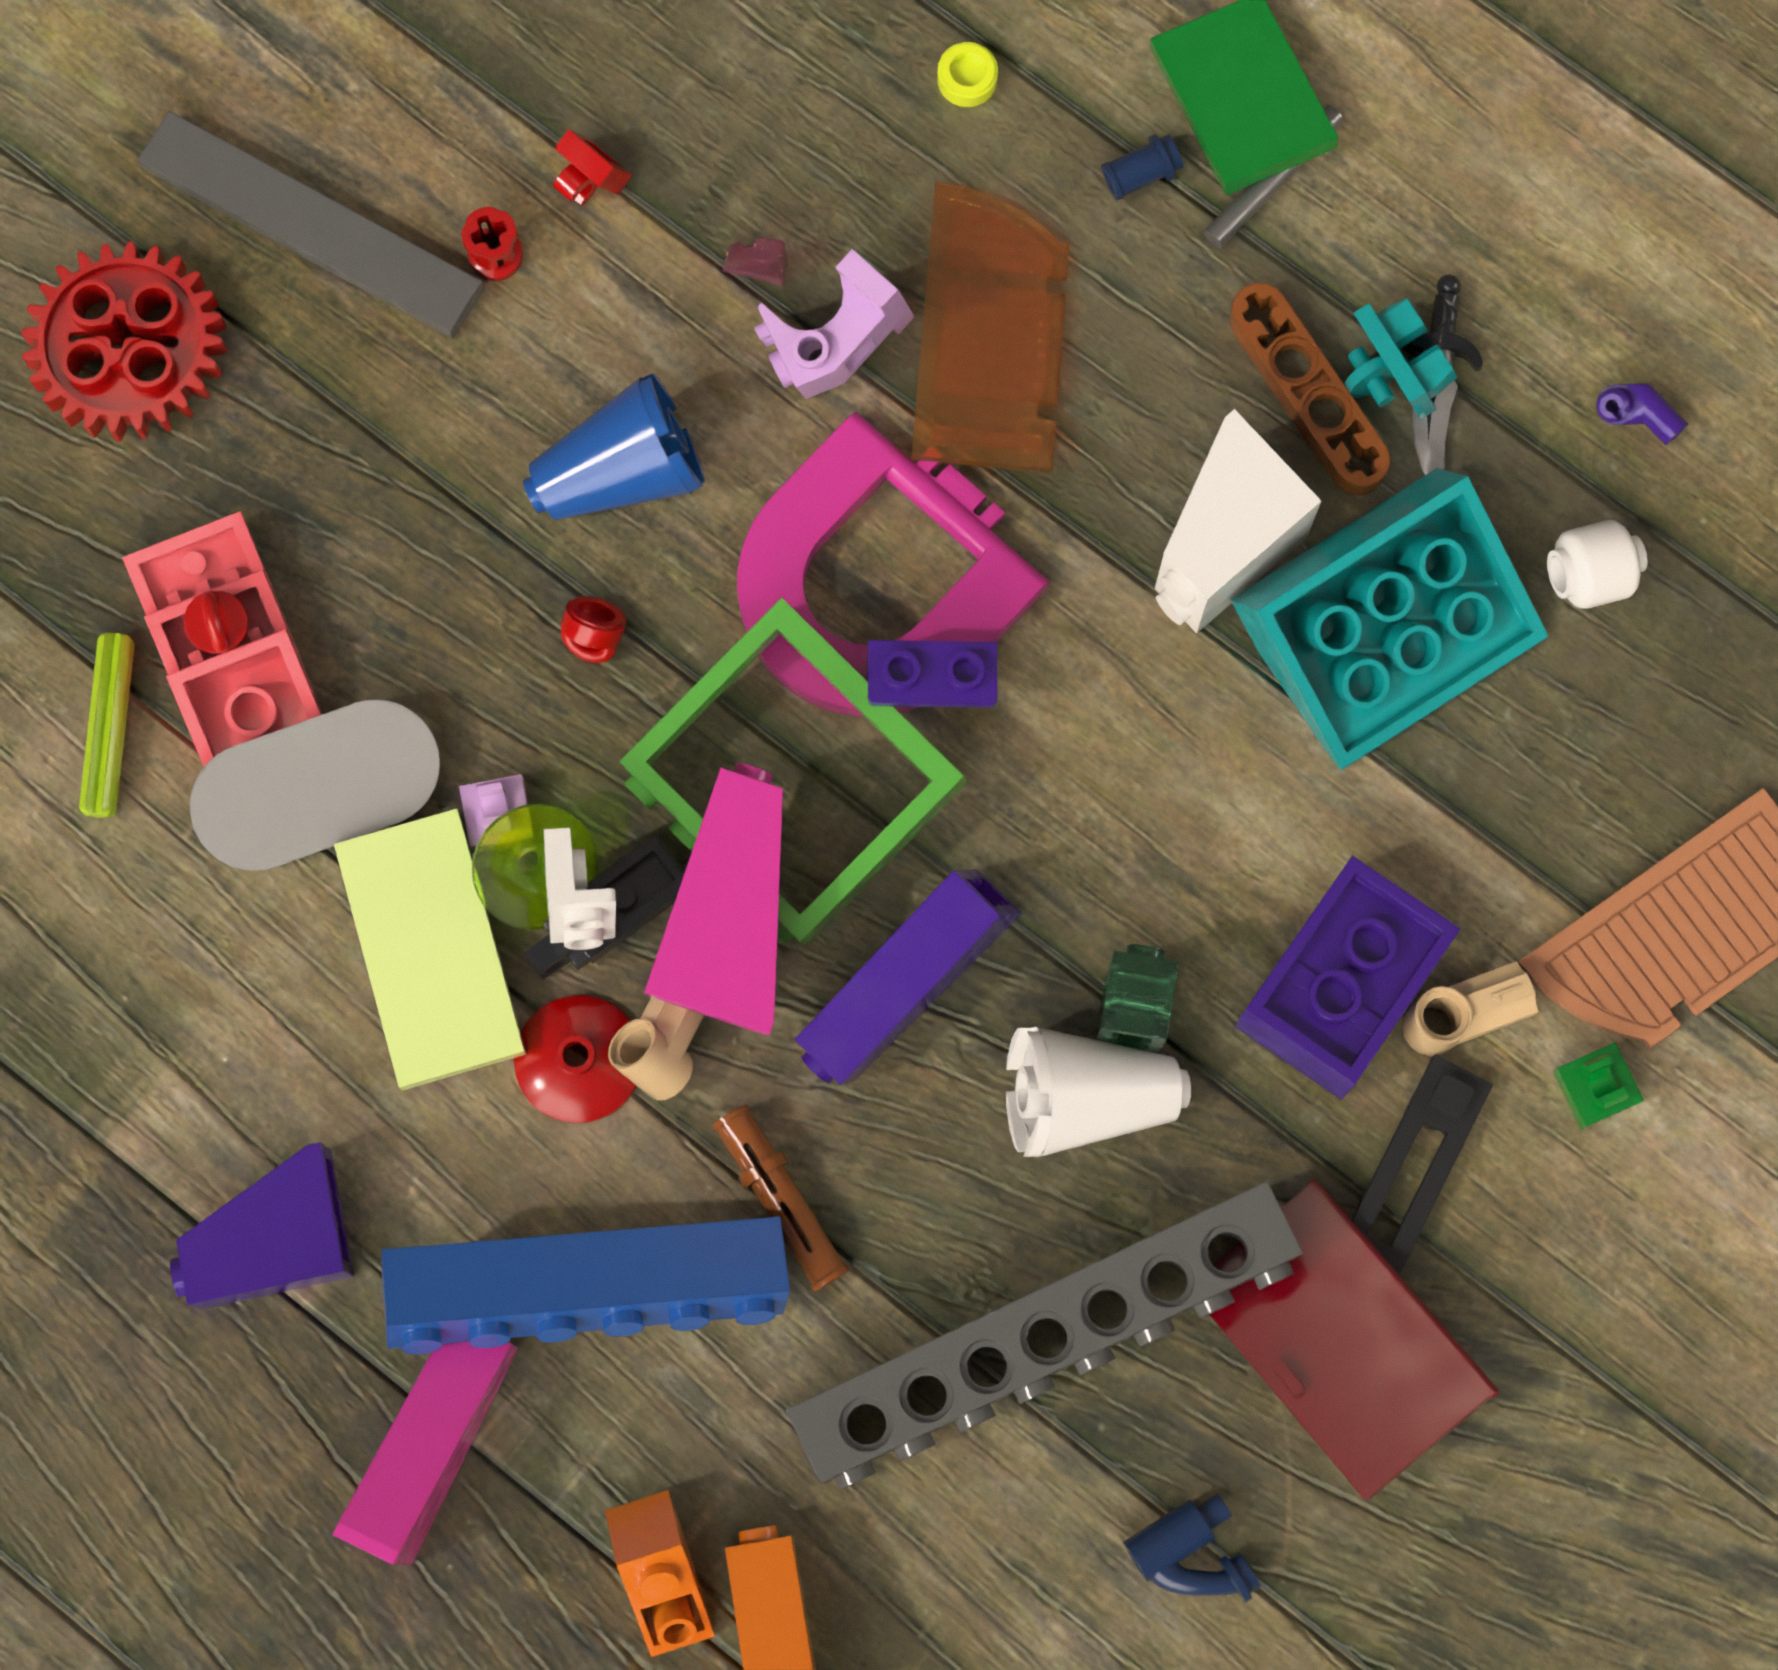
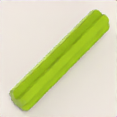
M102 633L97 639L79 800L80 811L84 815L94 818L114 817L117 811L135 647L130 636L125 634Z

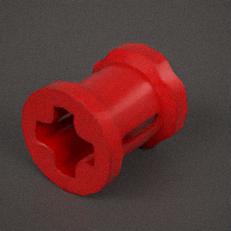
M490 206L478 208L468 215L466 223L461 230L463 245L468 251L470 266L474 272L483 279L490 281H501L514 275L522 264L523 251L521 243L517 238L515 222L511 216L505 211H500ZM486 222L488 228L482 230L481 224ZM495 239L499 247L490 250L485 242ZM503 259V265L498 266L497 261Z

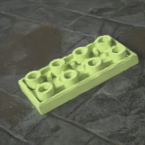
M453 809L335 843V851L398 1087L403 1091L526 1055L459 810Z

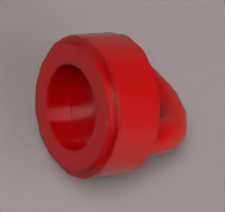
M207 591L196 596L187 606L184 615V630L189 641L199 650L210 654L226 653L237 648L245 639L249 629V614L244 604L233 594L224 591Z
M591 596L574 598L567 603L560 623L562 641L570 652L584 661L594 664L608 662L613 658L617 646L622 640L627 623L626 617L617 606L604 599Z

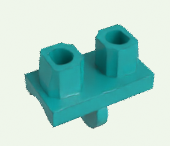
M1405 298L1378 313H1375L1370 303L1355 311L1353 314L1380 356L1371 359L1364 347L1356 348L1348 355V359L1355 370L1345 381V386L1352 397L1356 399L1371 394L1379 407L1386 406L1395 398L1387 385L1395 378L1420 419L1437 410L1431 398L1442 392L1457 378V375L1437 344L1408 363L1399 349L1428 331L1409 299Z

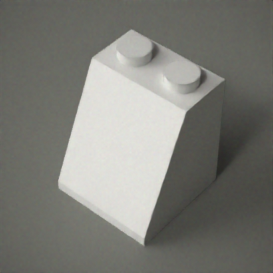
M1235 409L1223 420L1164 551L1155 585V590L1159 593L1156 596V600L1164 613L1178 625L1186 622L1196 634L1232 603L1230 599L1255 584L1307 539L1321 504L1319 497Z

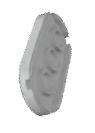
M386 700L356 702L233 746L213 757L199 773L192 789L190 815L193 828L207 851L229 866L251 871L275 868L333 847L335 843L372 833L413 816L425 805L435 789L441 766L439 747L433 732L426 722L410 709Z

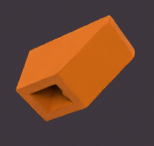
M669 1490L605 1510L616 1566L650 1656L654 1657L715 1637L687 1540Z

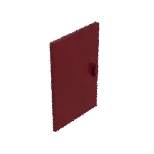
M1312 1179L1306 1184L1304 1189L1281 1207L1303 1253L1299 1258L1290 1262L1295 1274L1261 1290L1258 1289L1254 1279L1230 1290L1235 1300L1234 1303L1209 1314V1316L1364 1501L1367 1502L1486 1401L1497 1397L1499 1389L1316 1179ZM1241 1242L1217 1260L1213 1266L1223 1272H1233L1240 1269L1246 1257L1245 1249Z

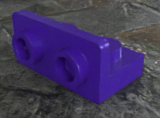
M868 640L866 672L868 703L872 706L992 708L997 703L998 642Z

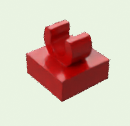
M568 129L554 148L571 164L558 175L552 186L569 201L573 202L575 200L581 206L592 197L597 187L618 195L633 176L590 138Z

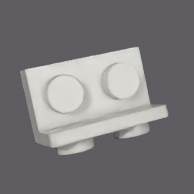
M570 828L544 829L550 943L564 942V947L572 950H586L599 947L603 944L604 939L615 938V889L587 890L585 848L572 849Z

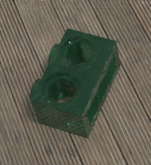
M1130 944L1127 945L1126 952L1114 950L1106 972L1095 1040L1159 1054L1167 1039L1179 962L1165 960L1166 951L1147 945Z

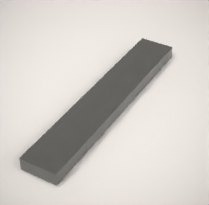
M171 111L167 113L137 159L141 169L451 339L454 338L484 290L481 280Z

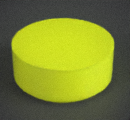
M962 42L951 46L943 53L938 63L937 82L940 92L949 102L961 107H975L986 102L995 92L998 81V65L994 55L986 47L973 42Z

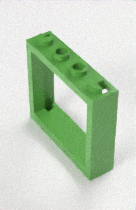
M781 597L619 762L632 774L624 783L625 786L650 810L660 802L676 818L668 828L692 851L703 817L651 764L779 635L798 651L930 781L923 791L801 914L779 893L777 937L786 944L794 936L799 942L807 946L968 782L964 775L893 706L870 705L868 703V681Z

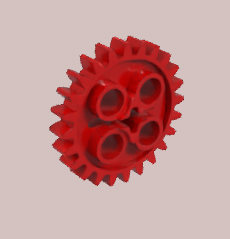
M128 242L123 256L117 258L107 243L102 244L100 261L92 263L89 257L82 251L77 253L80 270L73 274L67 268L58 265L56 271L63 283L58 288L41 283L38 288L48 301L46 306L28 305L26 309L32 319L39 324V326L21 330V335L28 345L35 347L22 354V359L29 369L37 370L29 377L30 382L37 392L47 391L42 400L52 412L63 408L61 416L68 426L73 428L84 419V428L91 437L96 438L105 424H107L113 438L121 442L127 426L133 425L141 439L144 440L148 438L149 422L157 420L167 432L171 431L172 422L169 413L176 409L181 414L191 418L194 414L187 399L191 395L203 399H209L211 396L201 381L202 378H217L222 375L218 364L210 358V356H219L227 353V347L223 339L215 336V334L226 329V324L220 313H213L219 304L212 290L202 291L206 284L198 271L186 275L187 267L178 255L165 265V258L159 247L155 245L148 251L144 259H141L140 253L133 242ZM101 302L110 303L108 310L103 316L92 320L84 319L86 311L92 305ZM159 305L171 306L169 314L164 319L158 322L145 321L147 314L154 307ZM133 334L135 337L126 338L127 335ZM81 335L87 337L77 339L71 343V338L73 336ZM179 340V343L176 347L163 346ZM114 345H123V348L116 349ZM95 360L104 361L103 367L97 375L86 379L78 378L79 372L85 364ZM154 363L166 364L164 372L153 381L139 380L142 371L147 366Z

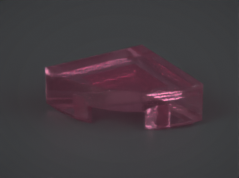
M758 238L755 240L754 247L743 248L740 241H737L729 246L722 271L782 285L787 267L785 243L782 240Z

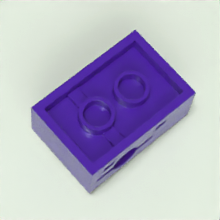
M1352 855L1234 1027L1342 1100L1359 1080L1460 931V928Z

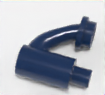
M1218 1493L1197 1507L1190 1499L1123 1541L1124 1547L1147 1582L1152 1581L1158 1587L1167 1591L1191 1596L1237 1593L1243 1602L1246 1603L1252 1599L1251 1593L1261 1587L1254 1572L1240 1553L1235 1554L1229 1559L1226 1555L1218 1559L1222 1568L1220 1571L1187 1569L1179 1564L1180 1561L1215 1540L1211 1529L1232 1517Z

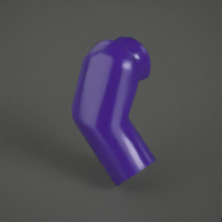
M1648 384L1611 385L1603 389L1597 397L1596 410L1602 420L1613 425L1645 424L1665 445L1671 443L1689 425Z

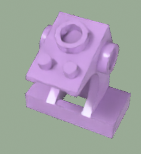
M853 249L835 267L840 274L843 288L842 306L835 317L822 328L814 330L794 329L778 318L762 302L758 306L764 322L755 326L754 329L766 348L775 343L778 349L768 356L784 388L794 384L805 399L845 384L892 330L899 335L915 317L899 290Z

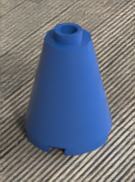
M655 373L637 379L529 463L531 476L524 479L523 484L527 496L538 514L547 511L554 520L693 493L695 490L703 487L702 483L705 482V478L687 428L681 429L672 412L677 410V407Z

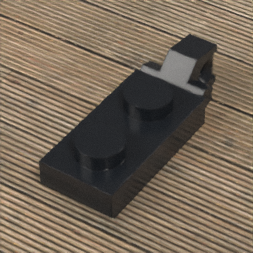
M657 834L650 836L587 883V890L615 889V938L604 939L601 946L593 949H568L564 947V942L550 943L548 918L543 923V926L549 932V935L525 952L527 960L543 980L570 961L577 970L588 965L590 961L593 964L675 903L685 870Z

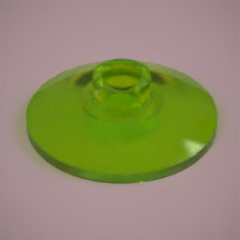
M549 804L522 805L505 812L495 819L479 839L472 860L474 889L483 906L495 918L506 925L525 930H539L545 928L543 923L549 918L545 875L544 829L570 828L572 849L585 848L587 883L596 877L598 860L594 841L586 827L566 810ZM527 852H536L538 855L536 866L529 871H521L519 868L521 857Z

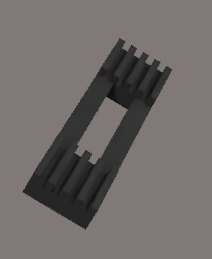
M1436 1054L1431 1058L1352 1218L1354 1224L1399 1275L1493 1087L1492 1083ZM1422 1124L1430 1126L1429 1128L1435 1131L1438 1130L1445 1136L1389 1247L1368 1236V1233Z

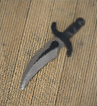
M1444 275L1438 280L1436 285L1438 294L1435 295L1430 333L1422 334L1405 346L1413 351L1424 353L1437 344L1452 368L1455 356L1469 362L1475 371H1480L1483 367V360L1479 351L1468 340L1455 335L1460 300L1457 294L1460 292L1461 283L1454 275ZM1455 380L1442 392L1431 398L1437 410L1423 419H1420L1412 406L1411 417L1414 444L1424 475H1427L1436 468L1444 470L1446 434L1451 407L1458 389Z

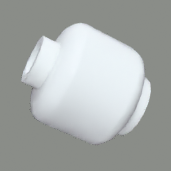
M1615 520L1601 521L1564 531L1555 543V550H1551L1547 558L1548 575L1554 591L1561 599L1567 598L1569 602L1580 609L1592 608L1631 597L1639 586L1641 572H1644L1647 568V553L1642 540L1637 535L1631 536L1626 527Z

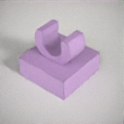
M522 774L459 786L469 846L472 852L535 840L525 781Z

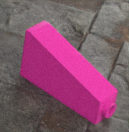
M737 762L733 772L720 767L644 995L769 1036L774 1024L783 788L771 785L773 774L760 768Z
M469 1342L442 1344L439 1350L431 1353L332 1534L333 1536L392 1565H413L518 1350L517 1346L508 1342L494 1348L472 1347Z

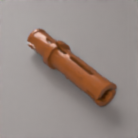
M744 1104L716 1121L712 1125L713 1129L718 1132L743 1173L738 1177L744 1189L750 1187L753 1189L769 1217L781 1218L783 1240L812 1284L813 1291L817 1292L850 1271L848 1266L841 1260L833 1244L819 1224L814 1212L810 1209L784 1166L789 1163L783 1151L777 1153L774 1151L750 1113L749 1106ZM749 1145H750V1147L752 1148V1150L754 1151V1153H755V1155L757 1156L758 1160L760 1161L759 1163L761 1164V1166L763 1167V1169L759 1166V1164L757 1163L756 1159L754 1158V1156L752 1155L751 1151L749 1150V1148H748ZM766 1174H768V1176L770 1177L771 1181H772L773 1184L775 1185V1187H776V1189H777V1192H775V1190L773 1189L772 1185L770 1184L769 1180L767 1179ZM784 1203H786V1205L788 1206V1208H789V1210L791 1211L792 1215L794 1216V1218L796 1219L797 1223L799 1224L800 1228L802 1229V1231L804 1232L805 1236H806L807 1239L809 1240L810 1244H811L812 1247H813V1251L811 1250V1248H810L809 1245L807 1244V1242H806V1240L804 1239L803 1235L801 1234V1232L799 1231L798 1227L796 1226V1224L794 1223L793 1219L791 1218L790 1214H789L788 1211L786 1210V1208H785V1206H784Z

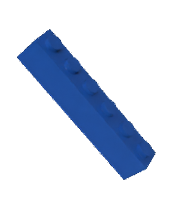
M780 1217L381 1249L387 1349L402 1348V1351L408 1354L431 1353L439 1350L442 1344L469 1342L472 1347L494 1348L508 1343L510 1338L537 1336V1339L542 1342H561L572 1339L577 1335V1332L603 1330L604 1334L608 1336L621 1337L636 1334L643 1330V1326L670 1324V1327L674 1330L689 1331L705 1327L709 1324L710 1320L736 1318V1322L742 1325H757L771 1321L775 1318V1315L784 1314L790 1293Z

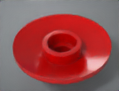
M584 995L559 998L536 1011L521 1030L526 1055L514 1058L517 1081L529 1102L548 1117L573 1124L598 1121L621 1108L631 1097L637 1086L611 1065L608 1059V1049L617 1031L630 1022L628 1017L611 1003ZM573 1045H582L588 1050L587 1061L579 1067H571L565 1063V1053Z

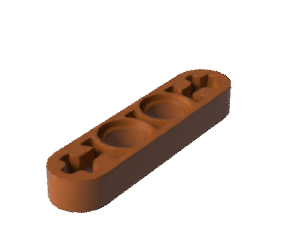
M1254 283L1244 287L1237 293L1230 312V326L1234 335L1334 483L1342 491L1351 495L1364 496L1374 492L1382 484L1390 466V454L1386 445L1284 295L1277 288L1266 283ZM1253 303L1258 310L1265 309L1266 307L1271 309L1268 326L1276 339L1267 349L1262 347L1266 345L1269 332L1263 323L1258 319L1251 322L1246 320L1249 304ZM1283 330L1288 331L1287 334L1279 336ZM1286 350L1298 351L1307 358L1309 371L1299 378L1285 377L1277 370L1275 358ZM1319 400L1335 402L1342 410L1343 422L1331 429L1321 428L1311 420L1309 407ZM1351 429L1356 431V434L1352 435L1349 446L1355 455L1360 459L1370 456L1374 460L1369 470L1370 476L1368 477L1361 470L1350 473L1346 469L1350 462L1351 454L1343 441H1340ZM1340 442L1336 449H1332L1329 446L1334 443Z

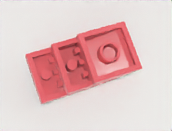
M242 511L122 557L146 614L144 616L168 673L166 678L203 766L217 754L228 748L322 715L294 639ZM207 591H224L233 594L244 604L249 614V629L245 639L237 648L226 653L210 654L199 650L189 641L184 630V615L187 606L196 596Z

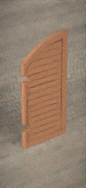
M1762 788L1519 960V966L1523 971L1527 972L1531 982L1570 1014L1594 1027L1615 1035L1643 1041L1651 1049L1681 1027L1680 1022L1670 1010L1676 1004L1683 1000L1690 1011L1697 1016L1778 958V806L1766 790Z

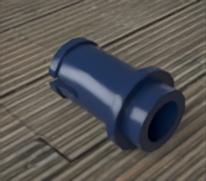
M1156 134L1148 137L1149 144L1109 163L1101 164L1104 179L1116 201L1122 199L1124 195L1163 177L1167 181L1175 179L1174 172L1183 168V162L1169 134L1158 138Z

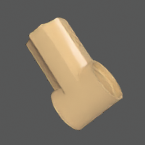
M1517 961L1449 987L1432 988L1422 994L1405 1014L1402 1025L1404 1038L1409 1046L1419 1054L1427 1056L1442 1055L1455 1045L1535 1016L1539 1012L1535 998L1536 992L1527 972L1522 970ZM1434 1008L1445 1013L1450 1020V1034L1439 1035L1429 1030L1424 1022V1009Z
M651 997L641 1018L626 1023L617 1031L608 1049V1059L615 1069L649 1097L657 1101L672 1098L690 1080L693 1071V1060L686 1051L704 1015Z

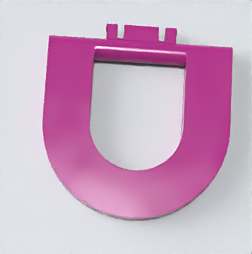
M854 412L774 493L754 519L740 553L737 591L740 613L746 633L782 597L866 679L868 645L845 641L827 631L815 619L808 607L804 595V582L808 567L819 549L886 480L978 559L969 571L911 631L895 640L998 642L1050 585V581L992 531L999 522L1001 523L1005 516V512L993 502L980 516L975 514L977 509L986 501L987 496L951 464L937 477L931 475L943 462V457L935 450L930 448L925 451L924 456L917 463H914L859 413ZM781 635L758 656L766 669L780 684L808 703L839 714L863 716ZM893 706L899 713L918 708L909 706Z

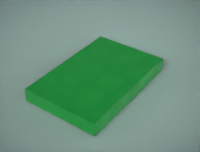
M1239 0L1150 38V49L1226 196L1338 148L1339 137L1266 0Z

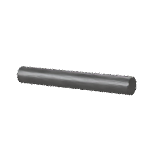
M1326 105L1323 109L1336 131L1344 122V119L1336 108ZM1303 163L1246 187L1204 230L1203 233L1206 239L1216 248L1221 249Z

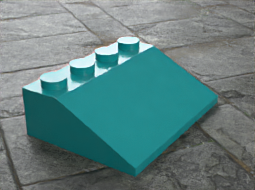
M1439 468L1434 469L1230 599L1257 651L1332 761L1341 770L1549 637L1469 477Z

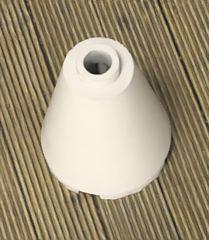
M1035 1026L1031 1028H1017L1011 1039L1006 1070H1018L1015 1091H1006V1108L1014 1147L1017 1152H1025L1023 1157H1041L1174 1122L1178 1119L1181 1108H1187L1190 1103L1191 1083L1187 1070L1179 1068L1177 1060L1172 1056Z

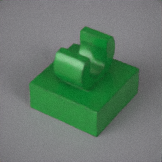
M1616 1042L1562 1065L1553 1071L1581 1130L1644 1101Z

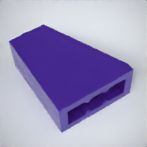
M321 1142L305 1146L176 1240L179 1257L170 1260L171 1277L177 1296H186L187 1305L200 1310L354 1277L331 1150Z

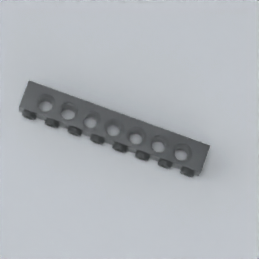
M1268 1181L803 1401L787 1409L786 1412L819 1484L835 1479L839 1490L875 1474L871 1461L895 1450L899 1461H902L936 1445L931 1433L948 1424L955 1422L961 1433L995 1417L996 1415L990 1404L1015 1393L1019 1404H1022L1054 1389L1055 1385L1051 1378L1053 1374L1075 1365L1081 1376L1116 1359L1110 1347L1134 1336L1139 1347H1142L1175 1331L1170 1319L1194 1308L1200 1319L1234 1303L1235 1300L1230 1290L1254 1279L1258 1289L1261 1290L1295 1274L1290 1262L1299 1258L1303 1253ZM1220 1236L1236 1238L1245 1249L1246 1257L1243 1266L1233 1272H1223L1216 1269L1208 1258L1209 1244ZM1172 1264L1183 1272L1186 1278V1289L1179 1298L1172 1301H1164L1151 1293L1148 1287V1276L1156 1266ZM1100 1293H1115L1126 1304L1127 1316L1124 1322L1114 1329H1101L1094 1325L1088 1316L1090 1301ZM1044 1320H1052L1059 1323L1067 1333V1343L1064 1350L1053 1358L1039 1357L1029 1347L1028 1338L1031 1329L1037 1323ZM986 1348L1001 1352L1007 1363L1005 1377L1000 1383L991 1387L977 1385L972 1380L969 1372V1364L974 1354ZM923 1377L938 1378L945 1386L947 1393L943 1408L938 1413L930 1416H924L916 1412L910 1402L912 1386ZM865 1405H874L885 1416L886 1430L877 1442L866 1445L855 1439L851 1432L850 1422L857 1409Z

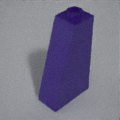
M977 869L953 870L794 1039L806 1051L801 1056L803 1062L817 1077L826 1083H830L833 1079L839 1085L855 1081L1014 923L1022 912Z

